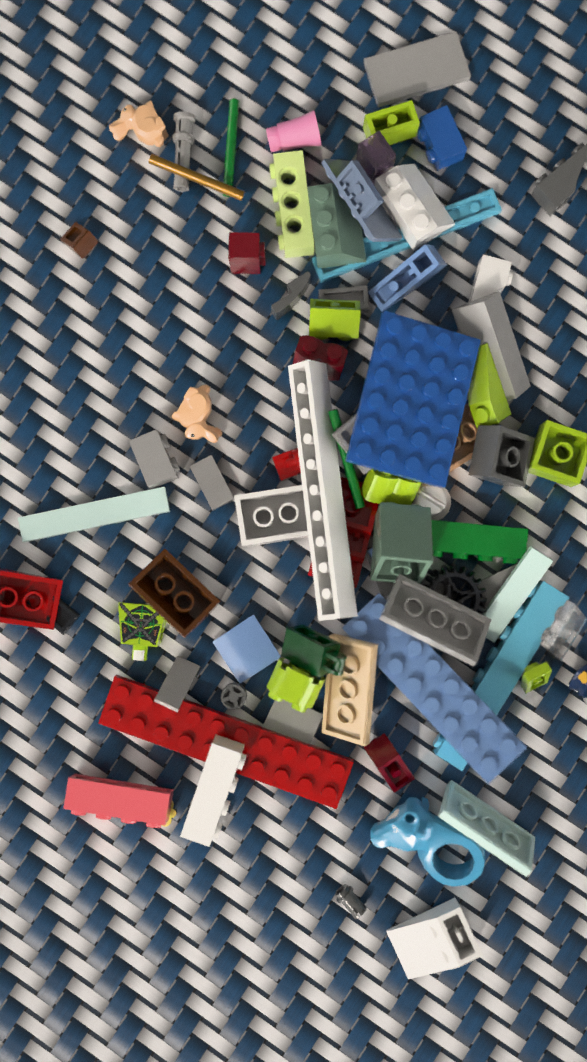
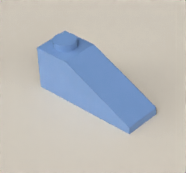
M424 244L368 291V293L383 312L429 281L447 264L433 245Z

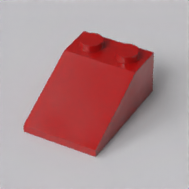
M0 568V622L54 630L63 580ZM47 616L50 617V622L46 620Z

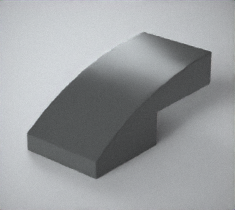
M309 272L288 283L287 292L289 295L271 305V312L276 320L288 313L303 297L310 285L311 275Z

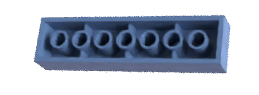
M378 593L357 613L358 616L353 617L342 629L351 638L378 644L376 665L483 780L489 784L527 747L429 644L379 620L387 600Z

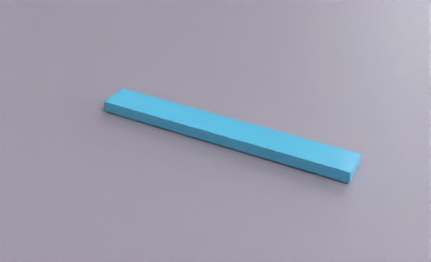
M493 188L445 206L444 208L455 222V225L437 237L501 213L502 209ZM403 235L400 241L372 242L365 237L363 240L366 262L318 268L316 257L312 258V263L322 283L411 247Z

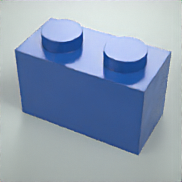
M446 105L420 117L417 137L421 143L424 142L429 163L434 164L438 171L462 161L467 147L448 106Z

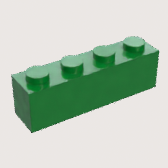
M431 520L433 557H443V553L453 554L454 559L468 560V555L478 556V561L493 562V558H502V563L518 564V560H521L527 551L528 529Z

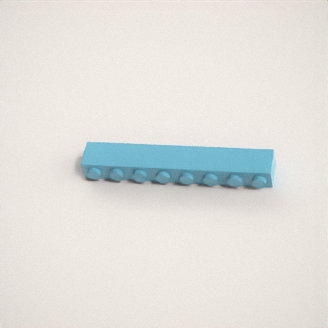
M539 581L531 591L524 604L521 605L513 616L514 620L511 625H507L500 634L499 638L501 641L497 647H492L486 656L488 662L484 668H479L472 679L475 683L471 689L496 716L569 599L567 595L545 581ZM439 733L433 741L432 746H434V749L432 751L440 758L463 771L468 762Z

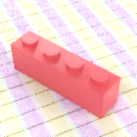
M73 774L68 778L63 809L71 810V814L74 815L91 813L96 814V818L109 820L111 817L121 818L123 823L134 824L136 821L146 822L148 827L160 828L161 825H166L169 821L174 789Z

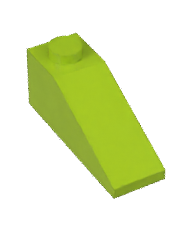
M488 343L479 346L468 391V404L476 428L478 426L498 424L511 415Z

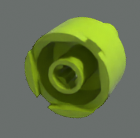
M281 657L278 659L266 686L269 690L268 696L279 702L285 700L292 703V708L305 713L307 708H313L326 679L324 676L320 679L309 674V671L302 667H297L291 663H284L285 658Z

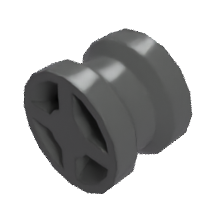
M237 682L226 685L221 694L223 705L232 710L242 707L247 698L245 687Z

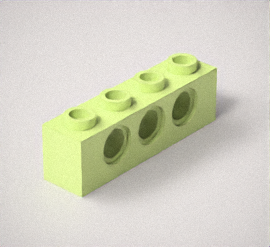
M303 150L273 154L274 163L269 164L271 179H276V187H272L274 203L278 202L279 211H275L276 226H281L282 235H278L279 250H284L285 258L314 255V239ZM287 178L294 180L292 184H285L282 181ZM288 202H295L297 204L295 208H288L285 205ZM296 225L300 227V230L298 232H291L288 228Z

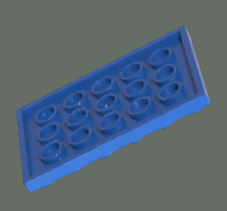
M384 310L381 314L345 462L435 487L445 488L481 340Z

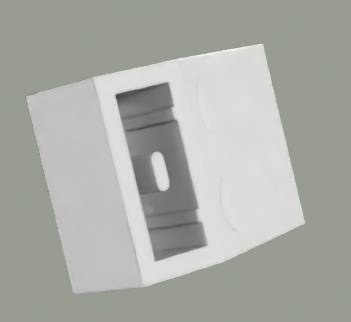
M456 898L450 899L386 930L408 979L457 968L483 956Z

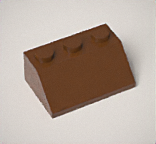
M166 549L159 553L128 584L183 638L197 628L220 602Z

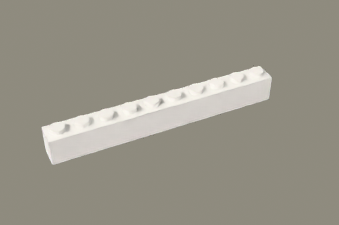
M305 360L289 365L288 370L318 619L323 621L356 617L358 615L336 440L331 435L334 431L328 411L332 410L327 365L326 363L313 360Z

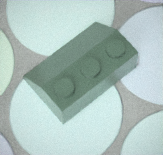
M329 183L308 186L317 267L328 268L366 262L361 224L352 216L350 207L340 197L336 185Z

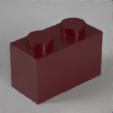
M229 232L228 259L231 274H261V266H265V242H260L259 233Z

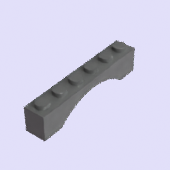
M579 144L571 152L572 156L568 160L565 158L561 159L553 167L554 171L550 175L545 173L534 183L536 187L531 196L549 216L565 205L574 194L581 169L587 162V144Z

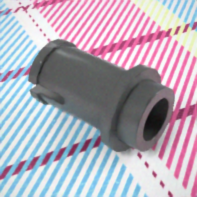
M344 884L335 892L336 900L347 908L354 919H358V913L362 916L367 907L353 893V887Z

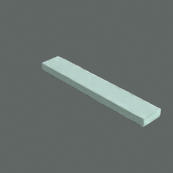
M160 487L18 517L22 542H29L170 512L166 488Z

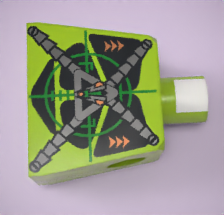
M119 602L121 644L133 645L132 660L147 661L148 646H160L166 620L150 605Z

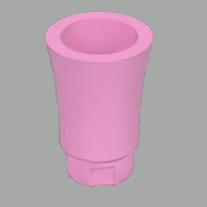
M314 110L289 121L277 123V126L266 129L271 152L280 150L284 152L303 147L322 146Z

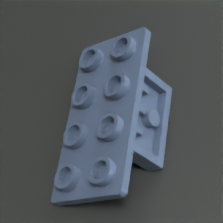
M324 159L321 162L326 170L327 177L334 182L340 197L346 201L351 209L352 216L359 221L364 229L365 236L372 242L400 241L403 238L382 206L383 198L359 161Z

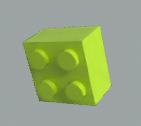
M546 420L539 425L534 440L528 473L568 487L579 485L587 463V433Z

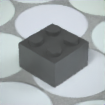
M478 426L468 475L502 486L525 487L535 438L503 426Z

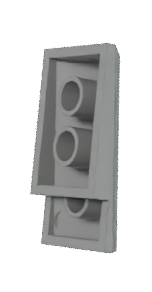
M500 291L453 308L452 312L459 333L480 339V345L488 343L506 399L518 398L531 385Z

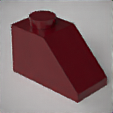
M385 733L374 738L364 747L394 793L415 779Z

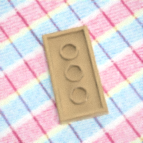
M331 634L329 638L341 643L339 652L345 654L347 659L343 675L326 674L322 733L366 746L370 743L378 644Z

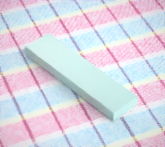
M532 546L528 548L488 604L485 612L481 614L492 619L486 638L494 643L553 562L551 558Z

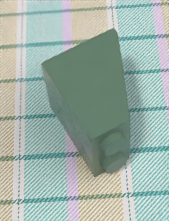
M380 502L375 515L370 580L394 583L397 576L401 574L421 584L433 562L431 507H422L416 504L402 505L395 502Z

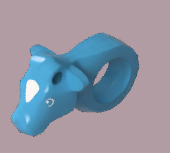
M409 797L402 805L396 806L385 819L374 823L370 831V839L377 848L394 847L408 852L417 850L424 869L435 880L444 885L453 887L468 885L482 874L485 863V848L440 817L432 814L429 811V801L425 797H422L421 800ZM453 843L465 847L473 856L462 864H450L440 859L435 851L445 844Z

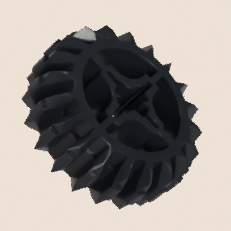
M452 564L449 572L447 566L443 565L441 566L442 574L437 569L432 570L435 579L430 576L425 577V580L430 585L423 586L434 591L436 586L444 580L443 596L450 597L451 591L457 595L464 594V596L454 600L461 605L464 600L472 597L469 609L475 612H485L486 609L479 606V603L487 602V598L480 597V593L486 592V588H477V585L481 584L482 580L481 578L472 580L475 576L474 571H470L466 576L467 567L462 566L459 572H457V565ZM451 577L465 582L470 590L459 591L455 584L452 583Z

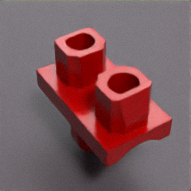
M298 448L272 457L281 481L301 474Z

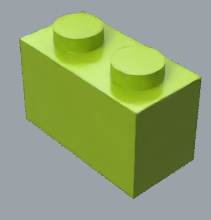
M410 100L365 115L363 131L370 151L417 136L420 121L413 101Z
M310 299L309 336L320 340L335 337L344 341L359 338L360 301Z

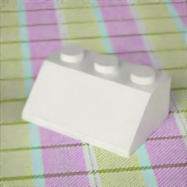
M415 164L397 165L375 179L374 186L384 200L382 202L383 207L413 251L455 225V222Z

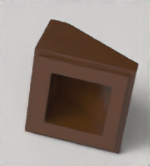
M77 222L60 239L62 243L81 258H85L98 243L95 236Z

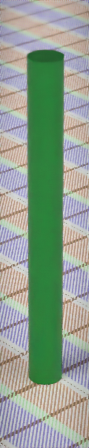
M235 98L229 101L223 183L233 186L239 100Z
M338 409L328 411L334 432L342 426ZM337 442L355 509L365 507L353 463L345 462L347 453Z

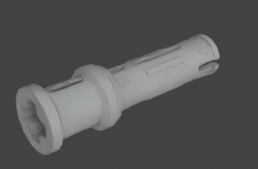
M177 112L173 118L176 122V127L172 139L174 144H176L175 163L190 169V148L194 143L192 128L193 123H195V115L189 112ZM174 174L173 189L181 192L188 191L189 180Z

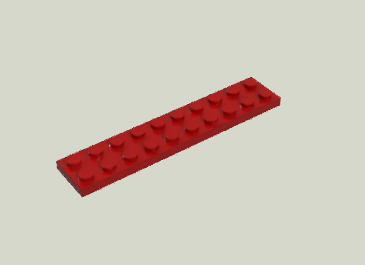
M117 674L114 676L98 724L204 762L207 760L215 735L245 744L242 753L247 755L242 770L236 769L235 773L337 809L354 759L304 743L184 699L178 712L154 702L159 689Z

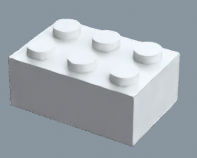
M302 485L234 495L243 547L309 537Z

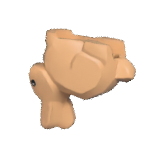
M151 100L136 109L130 104L122 110L120 118L109 125V129L117 141H121L131 129H133L140 142L157 147H162L164 141L169 136Z
M206 384L201 385L199 388L190 387L179 409L173 413L172 419L180 422L186 428L184 435L187 439L198 440L204 437L208 441L216 443L219 437L222 436V431L206 423L207 418L212 412L211 398L209 396L210 386Z

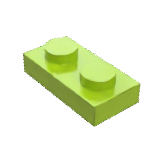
M547 661L542 664L535 662L524 669L526 672L523 673L521 687L525 694L548 683L552 670Z

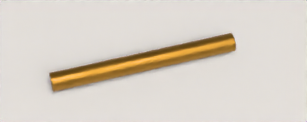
M154 154L150 156L149 164L240 201L243 199L245 191Z

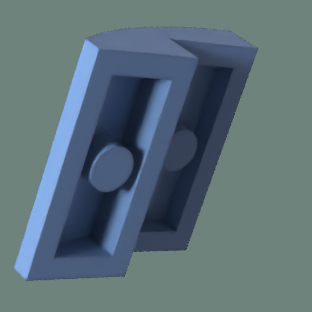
M254 614L213 641V644L239 684L281 658L280 653Z

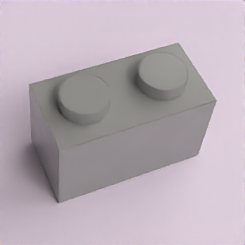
M156 429L129 441L148 488L154 489L178 479L176 472L180 471L175 457L170 458L167 449L171 447L165 434L160 435Z

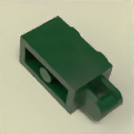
M304 624L286 628L281 656L289 660L292 665L294 664L309 671L310 675L322 677L330 673L341 676L344 673L347 659L345 654L339 652L341 643Z

